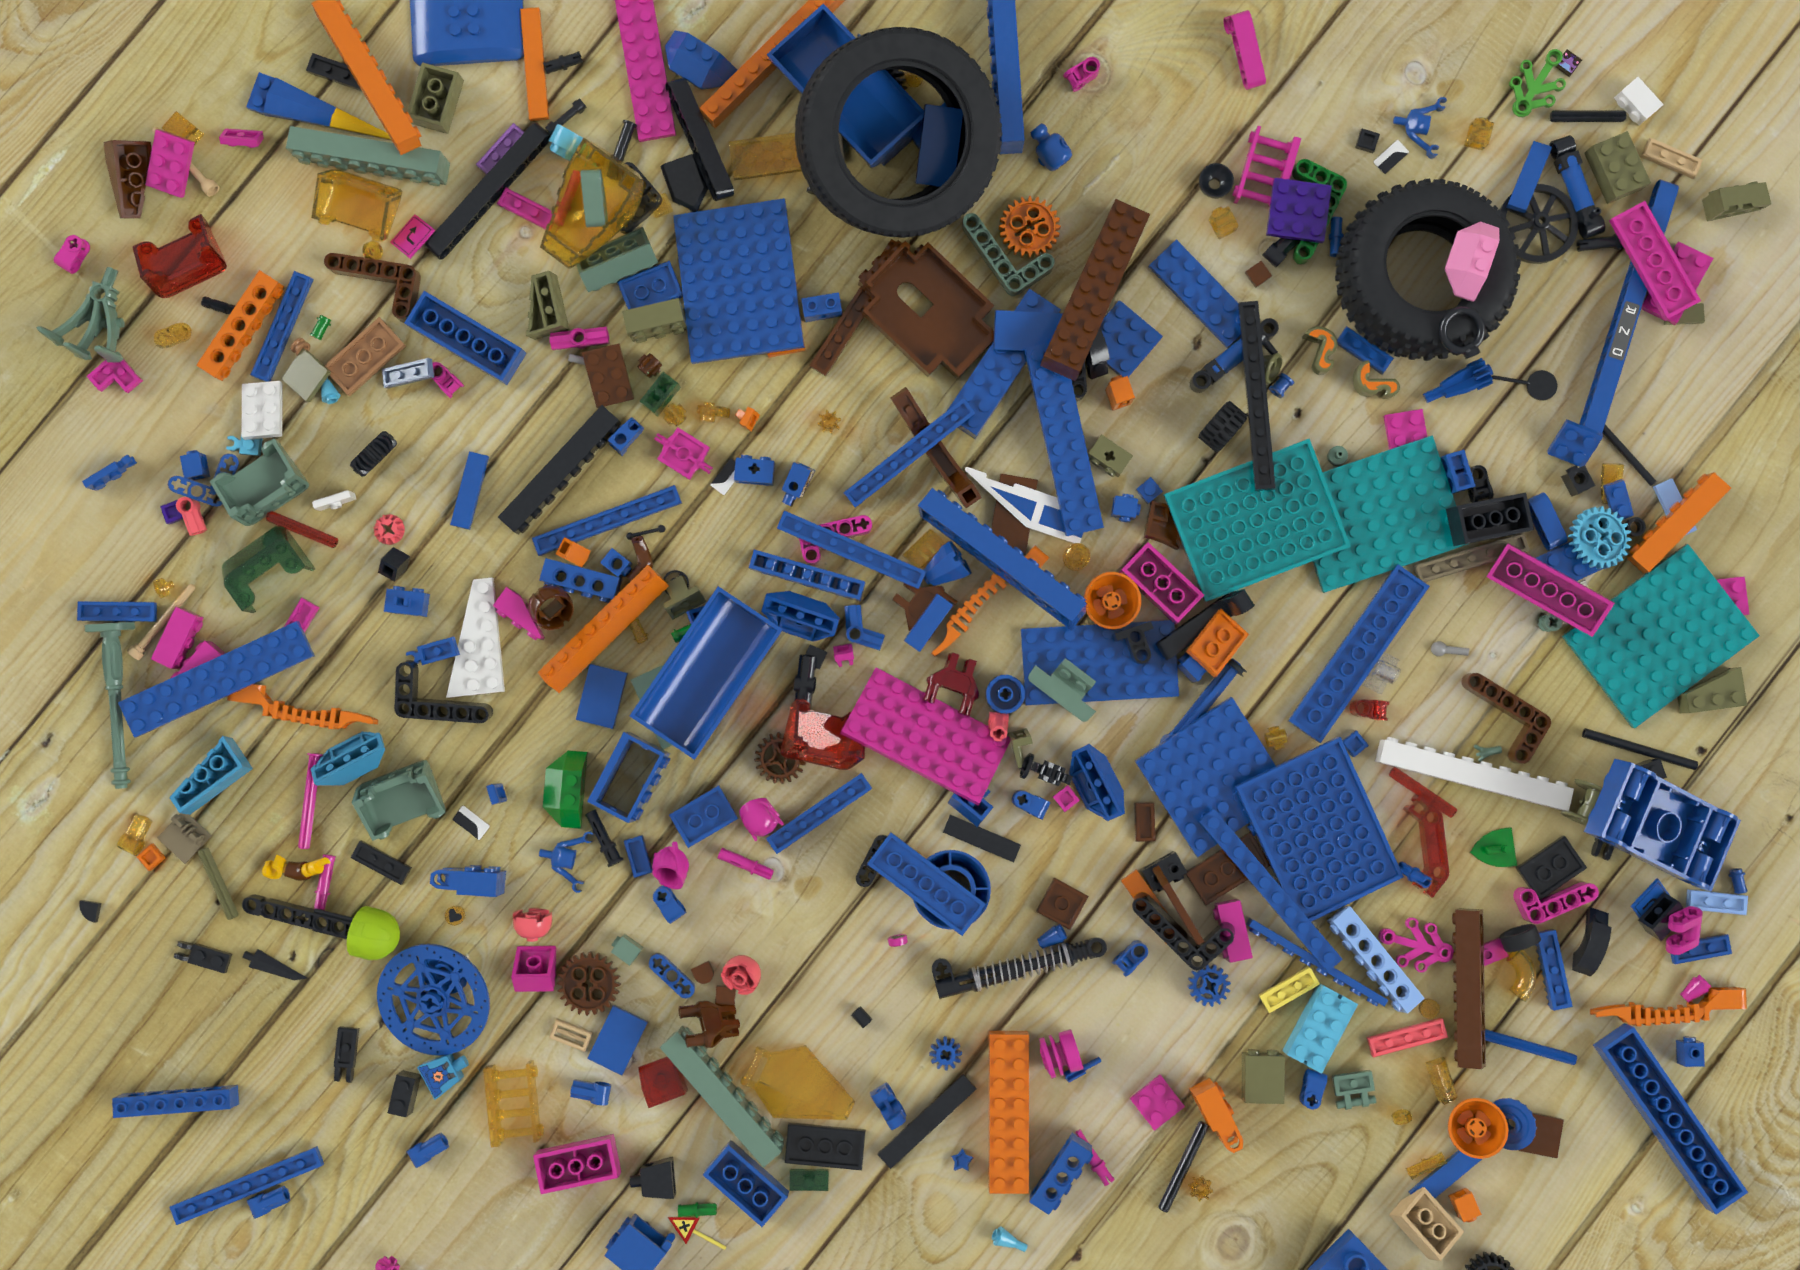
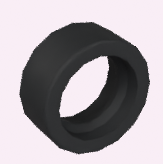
M1534 924L1514 927L1503 932L1499 937L1506 952L1524 950L1541 941L1537 927Z

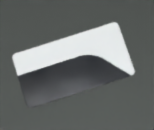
M1397 140L1374 160V164L1386 174L1409 151Z
M729 459L711 483V486L723 495L735 482V461L733 459Z
M462 806L453 818V821L478 840L482 838L490 827L465 806Z

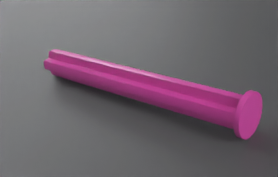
M307 753L309 761L298 848L300 849L310 848L317 785L314 784L311 768L323 756L320 753Z

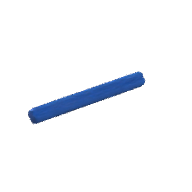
M1485 1029L1486 1041L1563 1063L1576 1064L1577 1056L1572 1053Z

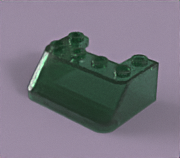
M282 526L273 527L223 563L222 575L224 586L241 611L256 612L252 606L255 602V594L248 584L276 564L280 563L283 569L290 574H296L302 569L315 570V567L287 528Z

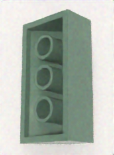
M643 227L574 256L579 275L588 292L597 291L602 286L616 283L623 277L632 276L637 271L651 268L654 264L658 263Z

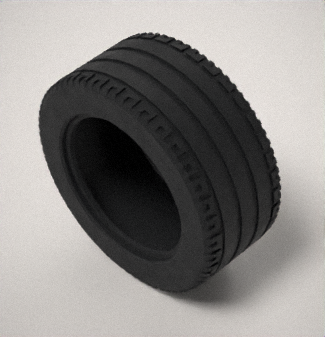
M912 27L878 29L863 34L837 48L824 59L807 82L799 101L795 120V145L798 161L810 189L818 200L833 215L845 223L860 230L887 237L907 238L929 234L961 218L960 216L966 214L974 206L973 204L985 192L983 190L988 187L993 177L992 173L995 172L999 161L997 159L998 154L1001 152L1002 141H1000V136H1002V123H1000L999 119L1001 118L1000 108L996 104L997 97L995 96L994 89L989 85L991 83L986 74L980 70L981 67L977 62L969 57L970 54L960 46H956V43L941 37L934 32ZM890 69L910 72L923 78L941 95L947 107L961 109L963 113L957 165L951 177L941 187L929 185L916 194L897 199L881 197L861 185L848 169L839 144L840 116L851 92L869 75L880 70Z

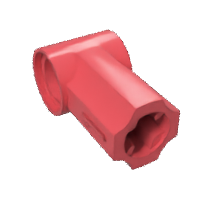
M188 497L178 499L176 509L182 514L189 535L194 536L207 531L200 512L199 501ZM190 502L191 508L187 511L186 504Z
M989 712L988 729H990V736L994 738V741H1002V739L1007 737L1009 713Z

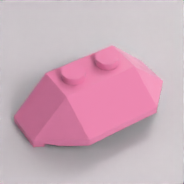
M1478 222L1456 233L1445 266V272L1453 288L1454 296L1471 302L1475 301L1487 279L1500 241L1498 227Z

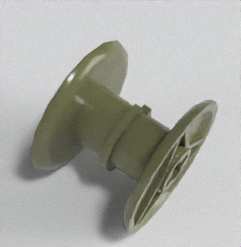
M1575 779V784L1587 791L1583 800L1579 801L1581 805L1577 814L1570 811H1562L1561 814L1586 826L1589 814L1594 809L1602 787Z

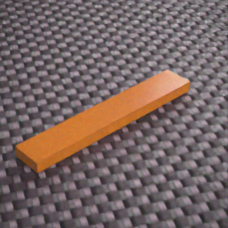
M539 7L520 9L529 120H549L546 74L543 64L545 61L541 11Z

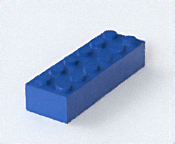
M423 291L404 322L412 330L505 385H508L527 354L522 348L426 291Z

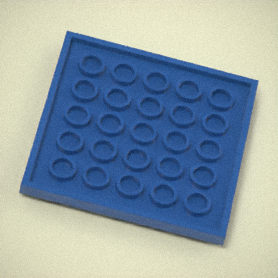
M1229 697L1135 760L1140 771L1197 857L1217 845L1215 840L1198 821L1212 809H1215L1234 833L1248 824L1250 819L1234 786L1276 766L1232 697Z

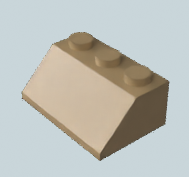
M1425 1187L1402 1199L1389 1214L1430 1260L1441 1261L1464 1233Z

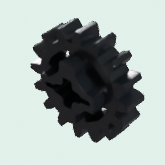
M1044 760L1043 765L1033 762L1031 767L1032 771L1039 773L1038 779L1059 786L1061 782L1070 785L1073 776L1064 773L1066 768Z

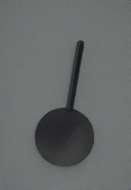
M1545 370L1534 372L1527 381L1492 376L1495 380L1526 384L1530 396L1540 401L1553 397L1558 387L1555 376Z

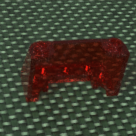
M202 214L189 220L188 228L191 233L160 248H157L155 244L149 241L141 242L132 247L140 278L158 297L170 298L226 270L227 264L207 220Z
M796 699L792 702L781 745V756L839 770L851 769L865 759V746L841 734L851 712H848L843 717L810 710L811 705L805 699Z

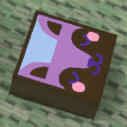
M1567 49L1563 53L1561 62L1554 67L1570 77L1582 59Z

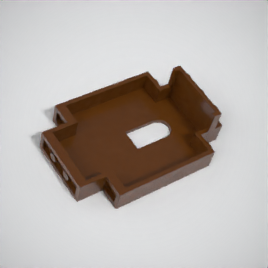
M899 240L895 243L891 242L885 248L886 253L882 257L877 256L871 263L873 267L869 271L865 269L858 277L860 279L858 285L873 299H868L862 306L864 309L862 315L927 377L942 364L958 379L994 341V331L983 321V318L995 305L929 242L924 246L921 244L914 251L916 255L910 251L911 245L906 241L903 243ZM902 283L912 284L933 304L922 317H919L898 296L897 289Z

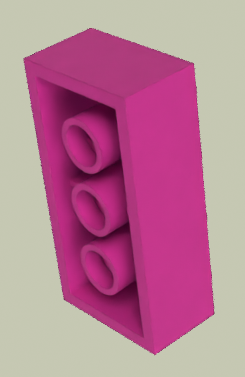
M1149 542L1119 571V573L1130 577L1138 586L1139 591L1174 624L1179 623L1204 596L1196 586ZM1149 566L1151 574H1145L1143 567ZM1163 579L1165 587H1159L1157 581ZM1178 593L1179 596L1177 598L1179 600L1174 601L1172 594Z
M614 1134L540 1149L533 1155L541 1194L615 1179L622 1172ZM598 1157L600 1162L597 1163V1160L594 1161L593 1158ZM575 1161L580 1162L581 1166L578 1167V1164L575 1165L574 1162H575ZM559 1165L562 1168V1170L559 1171V1168L556 1169L555 1166Z

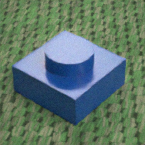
M1152 477L1136 489L1147 504L1163 492Z

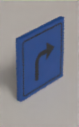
M1656 878L1630 907L1640 918L1663 892L1668 895L1669 893L1661 881Z

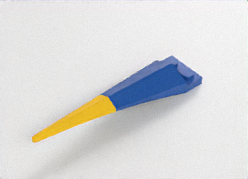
M260 72L246 106L248 110L269 117L317 124L391 140L388 133L278 78Z

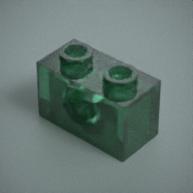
M662 372L639 402L658 417L681 387L678 382L665 372Z

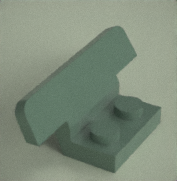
M1066 658L1058 665L1051 676L1036 665L1033 667L1028 676L1032 684L1081 721L1086 722L1094 715L1096 711L1082 701L1085 694L1096 683L1094 679Z

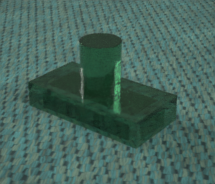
M790 1169L789 1191L829 1190V1169Z

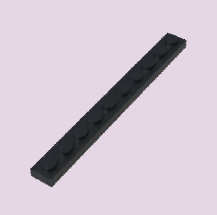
M1258 301L1239 302L1238 310L1255 491L1275 490Z

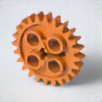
M1029 196L1028 201L1021 197V203L1014 200V207L1010 204L1008 205L1009 212L1003 211L1005 217L1000 218V222L1003 224L999 225V230L1003 231L1000 233V237H1006L1003 240V244L1009 243L1008 251L1014 248V255L1021 252V258L1028 254L1030 259L1032 254H1035L1037 258L1039 257V252L1042 254L1046 253L1045 248L1052 250L1050 243H1057L1054 237H1059L1060 233L1057 230L1061 228V225L1056 224L1060 221V218H1054L1057 211H1050L1052 204L1046 207V200L1039 203V197L1032 201L1031 196ZM1034 211L1038 214V217L1031 218L1028 213ZM1019 221L1022 226L1014 227L1012 222ZM1027 225H1029L1030 227L1033 226V230H1031L1030 228L1026 229ZM1043 227L1046 228L1048 232L1046 234H1040L1038 232V229ZM1023 237H1029L1031 239V242L1025 244L1022 242L1021 239Z

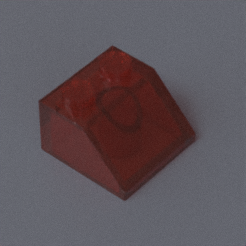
M667 1056L638 1067L641 1088L648 1108L687 1093L688 1088L683 1074Z

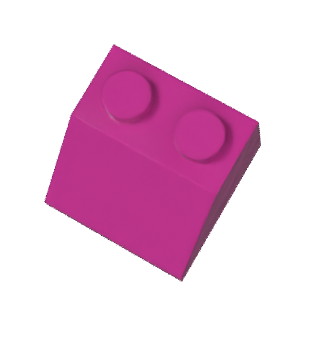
M517 946L511 976L515 992L554 991L556 981V946Z

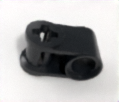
M1481 465L1470 467L1472 476L1474 470L1479 474L1478 479L1473 477L1475 487L1468 489L1470 501L1474 503L1486 498L1492 499L1494 493L1486 468Z

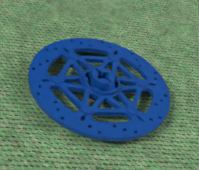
M420 944L408 947L396 954L387 963L379 978L377 1002L382 1019L390 1032L400 1042L415 1051L429 1055H448L459 1052L471 1045L486 1026L490 1011V998L486 983L476 966L464 955L451 948L437 944ZM426 959L445 962L454 967V970L448 972L427 965ZM413 963L416 970L402 985L397 984L395 979L399 972L408 964ZM423 972L425 973L430 983H424ZM431 972L445 976V978L436 983ZM418 976L420 987L408 986L411 980ZM462 977L467 980L471 987L474 1005L467 1002L460 982ZM451 980L452 983L448 990H446L442 985ZM455 986L461 1001L450 996ZM405 991L416 992L417 996L413 997L405 993ZM392 995L398 996L407 1018L405 1022H402L396 1013ZM406 999L416 1004L412 1013H410ZM450 1002L460 1006L461 1008H451ZM421 1010L424 1015L416 1020L415 1016ZM447 1013H457L459 1015L451 1024L448 1023ZM464 1015L470 1016L472 1020L468 1027L461 1034L454 1037L451 1029ZM437 1016H442L444 1027L441 1026ZM430 1017L435 1027L422 1024L421 1022ZM416 1027L437 1033L441 1040L421 1037L415 1034L413 1029Z

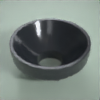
M1220 163L1206 166L1199 177L1201 191L1204 195L1213 199L1222 198L1227 195L1234 184L1231 170ZM1212 179L1218 180L1220 187L1212 189L1209 186V181Z

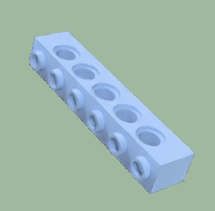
M1343 906L1327 920L1330 924V930L1336 936H1340L1343 940L1341 942L1348 951H1352L1355 955V961L1360 966L1365 967L1367 976L1372 981L1378 983L1380 986L1378 989L1384 996L1390 998L1392 1001L1391 1005L1397 1012L1409 1013L1425 999L1350 906ZM1348 925H1351L1352 927V933L1350 935H1348L1346 932ZM1361 940H1363L1365 944L1363 950H1360L1359 948V942ZM1375 955L1377 963L1373 966L1371 959ZM1386 971L1389 972V979L1387 981L1384 979ZM1400 986L1402 992L1397 996L1396 989Z

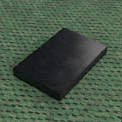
M1561 836L1517 866L1516 869L1528 887L1536 892L1539 900H1542L1587 869V867L1566 836Z

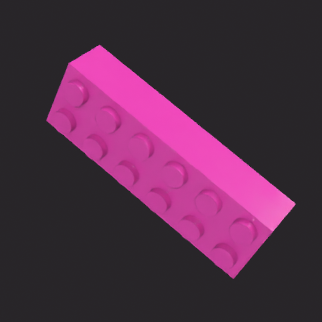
M1507 543L1487 575V578L1591 637L1594 636L1615 604L1610 599L1510 543Z

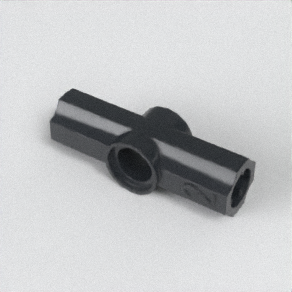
M799 655L798 674L794 681V691L796 692L794 712L811 713L812 696L816 688L815 669L817 656Z

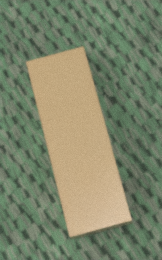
M1652 138L1647 140L1641 155L1644 159L1692 179L1696 177L1703 161L1700 158Z

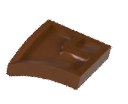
M1152 500L1144 538L1160 542L1178 550L1181 539L1168 505Z

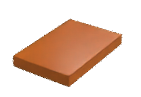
M1219 609L1186 652L1213 677H1217L1249 634L1225 611Z

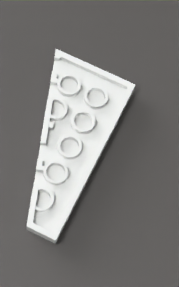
M494 578L474 579L472 582L458 643L460 655L455 656L446 698L505 692L498 616L496 613L497 609L493 606L496 602Z

